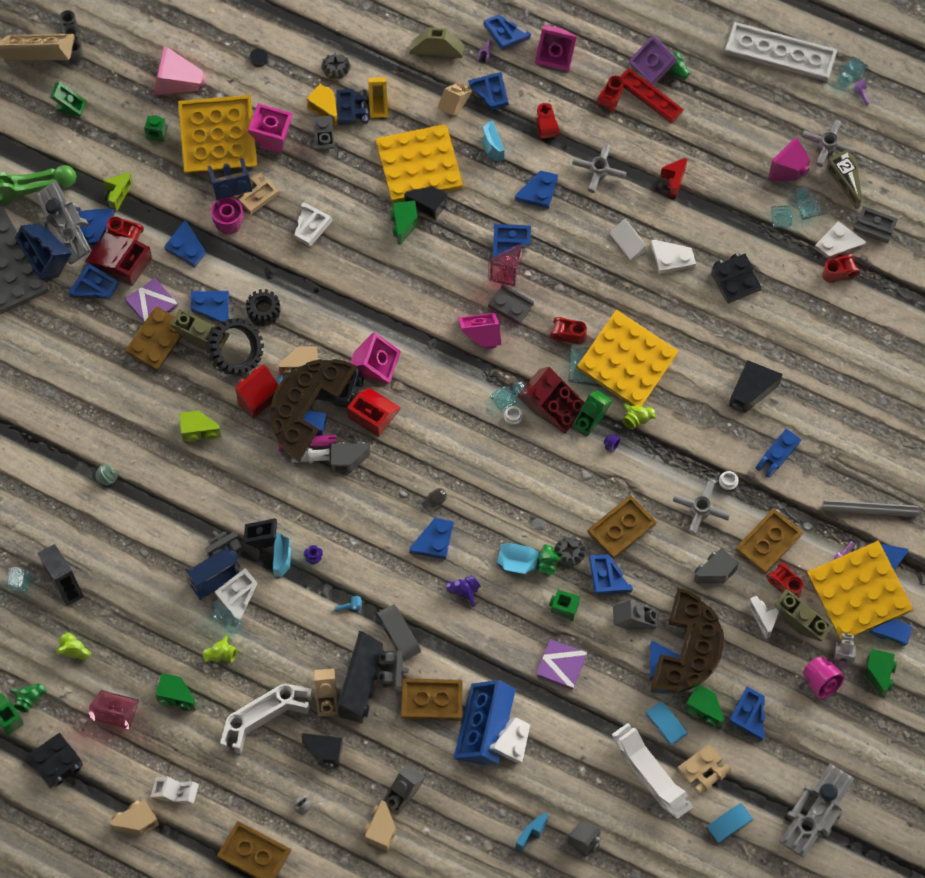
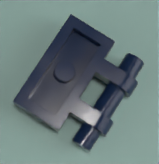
M354 89L336 90L338 125L356 124V117L361 118L362 124H367L370 117L367 91L360 90V95H354ZM359 103L361 109H355V104Z

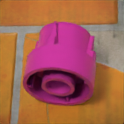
M227 197L218 199L213 203L211 207L212 221L218 232L220 231L224 234L238 232L243 220V209L237 199Z
M824 657L813 659L803 670L804 679L819 699H824L834 694L841 687L845 678L841 671Z

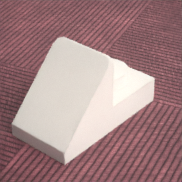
M758 596L752 597L749 600L748 607L765 638L768 639L779 611L775 608L766 612L765 603L760 601Z

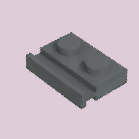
M863 206L853 231L888 244L898 219Z
M504 284L501 285V288L488 303L490 309L518 325L522 323L531 307L534 306V301Z

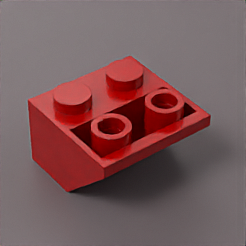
M264 364L255 368L250 376L245 380L242 379L235 388L238 405L253 419L272 404L274 393L279 385Z
M368 388L357 394L347 407V414L349 419L379 437L401 410V407L373 389Z

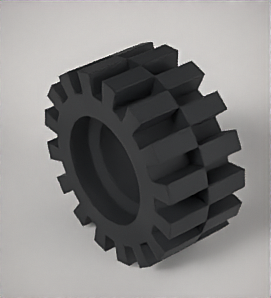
M259 289L258 294L254 291L253 296L249 295V300L246 301L247 315L252 322L255 321L257 325L261 322V325L265 326V322L270 325L271 320L275 322L276 317L279 318V312H281L280 301L277 295L274 296V292L271 291L269 293L267 289H265V292H262V289ZM260 303H268L271 306L267 312H259L256 307Z

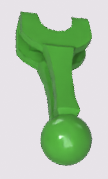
M61 165L55 170L51 168L32 174L9 175L5 172H0V203L2 206H6L14 199L39 192L55 180L60 188H70L76 182V173L73 168L67 165Z

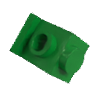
M157 115L147 116L144 126L146 139L164 142L168 129L165 118Z
M557 590L556 596L552 595L550 599L551 613L570 618L571 621H574L580 603V596Z

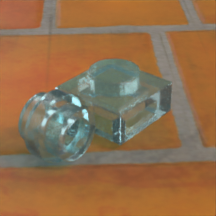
M853 56L843 67V73L840 75L838 82H840L841 86L844 87L845 85L848 87L853 79L858 81L867 70L868 65Z
M798 187L795 193L797 199L801 201H797L796 205L802 221L820 216L821 212L815 197L808 198L809 190L807 187Z
M518 381L513 384V390L511 391L506 385L491 393L490 397L501 412L517 403V399L514 396H518L526 384Z
M216 599L212 603L213 615L219 621L223 620L226 623L227 630L230 633H239L242 630L241 620L235 618L231 611L219 599Z

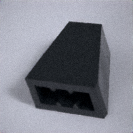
M747 360L731 395L729 406L736 411L747 413L780 385L783 374Z
M55 544L37 553L66 606L84 597L71 568Z

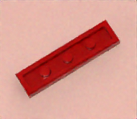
M630 68L620 76L624 81L623 87L671 124L683 113L682 107Z

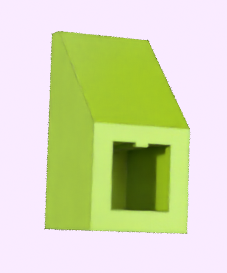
M199 410L179 413L183 441L195 442L199 439L213 440L221 437L220 426Z

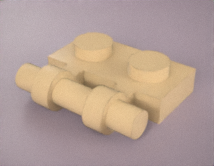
M261 172L249 177L251 187H255L252 189V192L240 194L242 197L239 199V202L250 215L279 195V190L268 178L261 182L264 179Z
M708 744L678 766V771L690 785L696 780L698 781L699 785L695 787V790L700 794L704 790L708 791L712 788V784L717 780L724 779L726 774L731 771V768L727 764L721 768L718 767L717 764L722 761V758ZM711 770L713 774L705 778L703 775Z

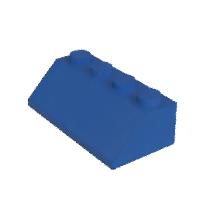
M500 680L471 684L454 755L456 760L484 766L499 764L501 755L489 748L491 744L496 743L499 739V733L505 729L509 721L516 689Z

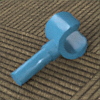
M351 597V603L334 607L335 612L344 609L360 610L362 607L361 597Z

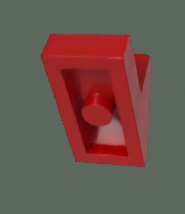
M682 158L661 168L660 177L669 180L667 188L670 189V197H677L686 170L687 158Z

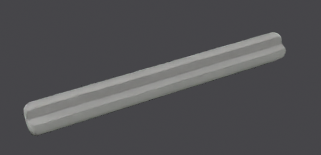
M824 500L822 503V510L825 512L918 517L919 507L913 505Z

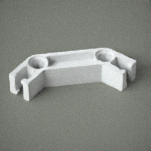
M282 684L229 715L220 742L221 750L229 751L230 747H227L230 736L238 737L237 744L233 743L232 748L235 749V753L241 754L245 737L248 733L287 710L308 714L310 709L309 702L301 703L295 701V698H308L309 701H312V689ZM283 694L291 695L289 699L281 698ZM236 722L242 724L241 727L237 729L232 728V725Z
M627 723L611 734L625 761L664 810L678 819L693 808L692 803L684 799L688 796L686 791L678 787L646 748L636 728H632Z

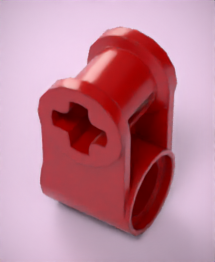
M615 75L608 79L604 89L598 96L597 106L602 105L609 108L611 112L615 111L623 94L624 81L620 76Z
M549 103L539 104L536 122L540 139L558 137L559 127L555 119L553 107Z
M114 216L107 221L108 234L138 241L140 233L144 231V227L139 223Z
M849 254L828 260L825 263L822 278L826 282H835L851 279L859 275L860 270L856 268L854 255Z
M563 317L554 318V329L550 333L551 339L575 344H582L586 341L587 326L584 322Z
M780 562L776 570L766 575L767 580L781 593L787 589L800 598L803 581L786 564ZM795 586L798 590H792L789 587Z

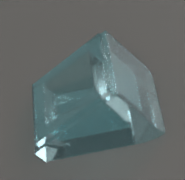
M789 205L771 207L774 227H790L792 225V212Z
M10 566L6 582L8 589L28 591L31 572Z

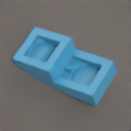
M662 701L646 711L647 718L659 729L661 736L671 746L687 736L686 730Z
M740 803L709 824L707 828L717 842L721 844L733 833L740 831L754 819L745 806Z
M544 813L525 828L516 842L515 849L523 852L531 835L540 837L548 822L549 814Z

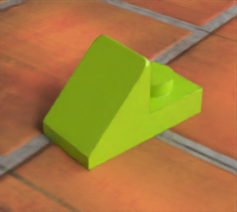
M129 172L103 181L105 189L110 191L107 198L109 207L114 208L116 212L133 184L132 175Z

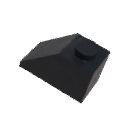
M430 186L406 191L404 202L415 201L416 210L436 220L447 205V194L442 189Z
M273 518L245 524L244 543L257 549L273 547L276 540L277 519Z
M302 733V743L319 765L328 769L340 767L343 747L342 738Z

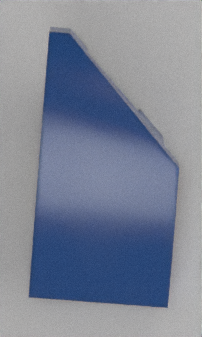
M894 619L871 629L869 633L883 640L888 638L905 646L908 645L913 627Z

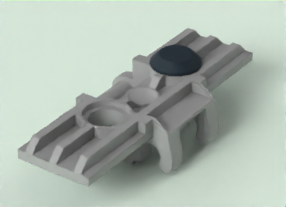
M55 180L36 193L35 196L44 212V226L72 252L68 263L72 265L91 251L80 229V226L88 227L89 224L86 219L80 218L77 211H80L81 208L78 203H67ZM56 222H57V225H58V227H59V229H60V231H61V234H60V235H59V233H58V231H57V229H56V227H55V225H54V223H56Z
M830 763L814 788L806 785L803 789L804 793L792 811L788 812L787 817L793 822L780 843L805 858L821 831L825 837H828L831 833L832 825L843 814L838 804L855 778ZM812 796L816 799V802L807 816H803L800 813ZM802 825H807V826H809L812 830L809 831V832H806V831H804V830L802 829L801 826H802Z

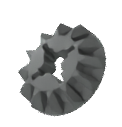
M334 53L333 55H327L323 59L322 71L327 77L339 79L348 74L350 70L348 57H344L343 54ZM335 61L338 63L337 70L334 68Z
M565 536L563 539L558 540L554 552L561 558L559 563L565 566H575L584 559L585 546L581 540L576 539L574 536ZM567 545L571 549H576L573 551L572 557L569 552H564L567 550Z

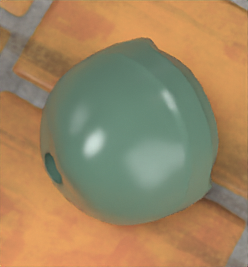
M102 464L97 469L95 477L98 483L110 485L115 482L118 474L112 466Z

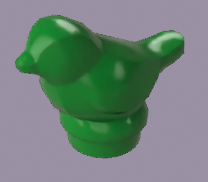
M673 52L672 54L678 60L666 73L686 80L691 72L687 70L685 63H683L682 55Z
M544 544L541 549L538 572L553 575L554 571H556L555 566L561 558L558 557L550 545Z
M40 683L20 689H10V692L17 696L14 707L24 713H28L32 709L33 704L37 703L40 697L47 693L45 687Z

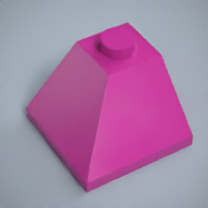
M545 25L541 31L535 63L569 72L577 36L564 29Z
M258 103L248 133L263 149L281 154L293 113Z
M795 137L772 160L768 177L770 181L797 180L801 175L805 176L808 173L810 158L798 138Z
M495 313L458 317L462 332L480 346L494 349L502 345L500 324Z
M373 332L354 351L350 363L360 369L364 378L390 384L401 351L376 332Z

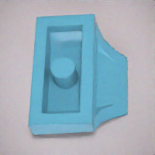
M490 121L486 126H483L485 134L482 143L487 156L498 162L504 160L505 150L494 121Z
M276 533L274 543V577H282L290 569L291 563L290 538L284 537L281 533Z
M512 543L501 544L497 565L511 572L526 574L528 571L535 572L539 551L528 546Z

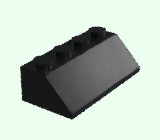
M363 631L358 633L338 702L339 718L363 723L364 717L368 718L370 712L368 702L369 699L374 698L376 687H373L374 681H377L378 674L381 672V669H378L380 664L379 654L386 653L383 650L382 642Z

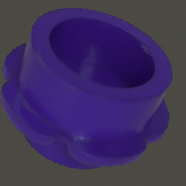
M616 433L613 435L609 434L605 438L604 445L606 450L613 452L619 446L621 439L617 437Z
M316 545L309 546L304 551L305 560L311 564L320 562L321 556H323L322 549Z

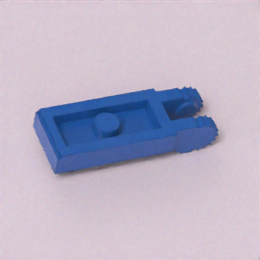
M785 429L763 455L755 469L760 471L767 462L770 463L771 467L768 468L765 474L769 478L776 469L782 466L802 439L788 429Z

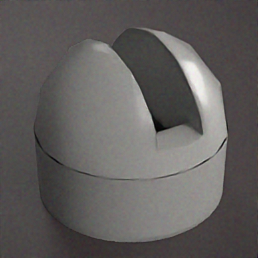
M300 796L295 800L294 807L298 813L305 814L310 810L311 804L308 798ZM306 801V802L303 803L300 807H298V805H299L301 802Z

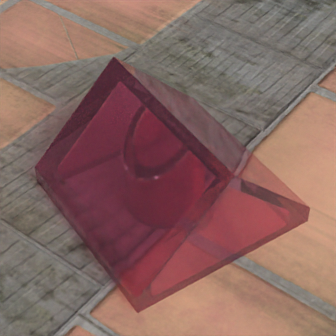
M521 244L488 260L489 281L516 286L522 263Z
M101 690L89 705L88 711L93 720L130 729L139 700Z

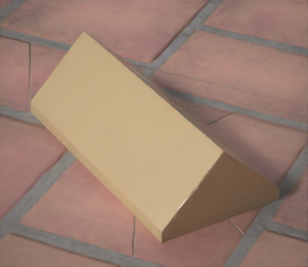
M74 34L8 35L0 40V56L4 61L70 60Z

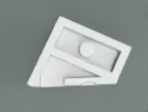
M303 202L301 205V216L298 218V227L295 231V238L311 247L332 222V218Z
M838 221L815 245L814 249L827 259H832L839 254L849 253L851 249L863 248L866 241Z
M651 240L659 274L696 267L692 248L659 240Z
M245 568L217 589L214 594L234 619L239 622L258 583Z
M516 717L510 718L505 729L499 733V739L496 743L491 744L489 749L515 763H522L530 724Z

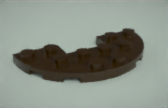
M338 359L313 360L306 362L305 365L297 369H293L278 385L271 404L272 429L280 446L299 463L319 431V428L303 419L321 391L337 400L339 399L356 371V365Z
M680 588L677 589L669 625L687 629L679 659L659 655L650 690L653 693H679L700 685L716 670L723 654L724 632L719 622V617L711 606L708 607L701 601L699 596Z

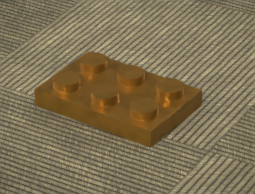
M155 306L126 348L125 353L158 372L181 338V335L170 326L175 316Z
M630 495L587 530V533L614 560L657 524V521Z
M773 508L741 541L735 551L763 574H766L803 535V531Z
M403 678L401 719L462 720L463 680Z
M237 821L220 849L217 858L254 878H276L288 858L291 848Z

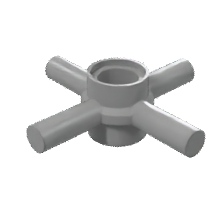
M835 120L830 132H825L822 137L807 131L803 132L802 138L819 143L821 153L816 162L818 167H823L827 155L833 154L835 150L840 152L848 150L852 155L855 153L856 149L840 144L838 141L837 132L841 125L840 120Z
M608 144L603 145L600 157L594 158L592 162L573 158L572 165L590 170L592 176L588 188L590 193H595L599 180H603L607 175L621 179L626 177L627 172L609 167L606 159L611 146Z
M707 481L702 496H698L694 501L676 494L674 496L673 502L691 508L694 518L689 533L693 535L696 534L701 519H705L709 515L729 520L730 513L712 507L709 499L715 484L712 481ZM702 505V506H704L706 509H705V510H701V509H699L697 506Z

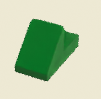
M60 81L55 83L50 98L58 103L56 111L75 116L82 115L87 101Z

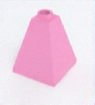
M164 47L153 95L199 91V87H203L205 82V76H202L203 71L169 48Z

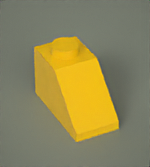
M386 77L368 78L370 118L388 117Z
M319 84L306 98L307 108L320 117L332 116V123L336 127L338 121L334 92L329 87Z

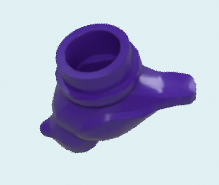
M470 575L465 577L464 580L457 579L454 582L447 580L446 590L451 594L467 599L472 607H475L476 604L473 596L481 586L476 578Z

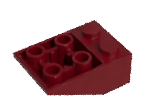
M104 233L85 260V263H89L95 268L133 287L151 261L152 255L149 246L135 239Z
M550 367L539 369L517 396L530 410L563 433H567L585 403Z

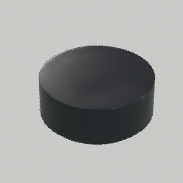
M258 48L250 53L252 65L262 67L267 63L268 54L265 50Z

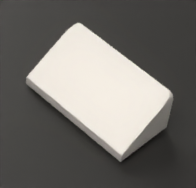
M626 219L609 232L610 236L630 261L646 252V244Z

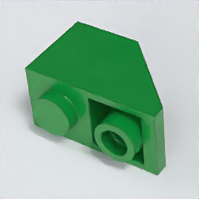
M415 201L393 203L390 217L391 222L395 221V226H392L393 237H397L398 244H402L418 226Z
M598 390L589 394L572 426L589 436L605 416L613 400Z
M871 648L865 674L879 695L885 697L887 691L891 692L893 680L890 677L891 673H895L897 662L894 661L895 654Z
M161 674L155 694L157 702L167 707L171 705L179 706L181 710L190 711V709L196 710V701L183 679L174 675Z
M702 685L696 686L686 703L685 710L690 716L705 720L707 725L721 729L724 717L716 693Z
M1 693L0 726L8 736L23 726L24 723L12 703Z

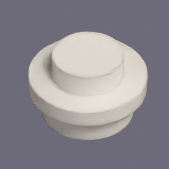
M509 407L504 412V420L510 425H517L523 419V413L518 407Z
M727 471L721 474L719 484L723 489L733 490L738 485L739 480L734 472Z

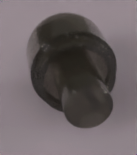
M442 488L433 490L427 496V500L422 502V506L425 509L430 506H439L447 499L446 491Z

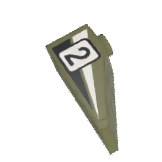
M845 150L829 158L826 168L854 207L858 209L862 201L857 160L854 155Z

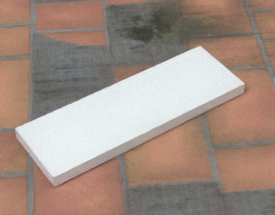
M734 22L724 54L828 82L837 50Z

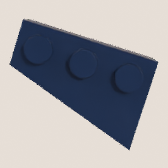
M41 223L21 225L15 236L40 280L60 276L72 252Z

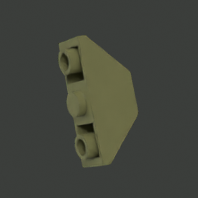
M429 27L411 41L409 54L463 58L465 45L448 29Z
M179 309L170 326L187 342L203 350L209 349V346H206V342L209 341L207 337L215 326ZM226 331L220 337V350H222L230 336V333Z
M785 589L774 604L784 622L798 633L807 637L823 641L833 627L831 623L787 589Z

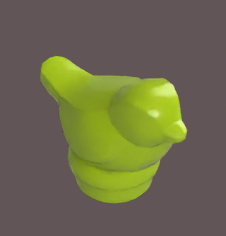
M627 403L623 404L627 413L622 421L631 430L637 428L639 424H645L648 420L656 418L655 410L651 407L644 408L641 406H630Z
M65 633L58 640L60 648L56 650L57 655L63 654L69 658H78L82 661H86L89 658L91 652L72 633Z
M225 634L223 640L204 650L203 659L205 662H234L238 649L233 645H228V634Z

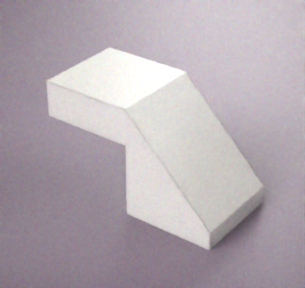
M170 777L155 778L150 797L180 805L193 804L199 784L193 781L180 783Z

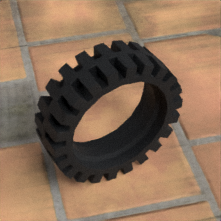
M232 318L222 321L212 328L211 334L207 337L209 341L206 342V346H209V349L206 352L210 354L208 358L214 362L212 364L214 367H218V371L224 372L227 375H240L251 371L261 361L260 356L264 352L261 349L264 348V343H261L263 338L258 335L260 331L254 329V324H249V321L242 320L241 318ZM235 328L241 330L250 341V356L241 365L228 363L220 353V337L228 329Z

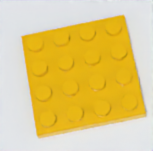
M251 95L178 101L185 174L208 172L207 166L210 165L212 171L223 170L224 164H229L231 170L242 169L240 158L244 159L246 168L257 167L255 139L248 133L253 118Z
M446 124L376 138V145L392 203L404 201L406 191L430 186L442 189L444 192L463 189L462 178Z
M616 309L576 369L630 406L642 407L679 351Z
M879 540L807 571V575L840 641L842 633L854 635L855 637L913 611V607Z

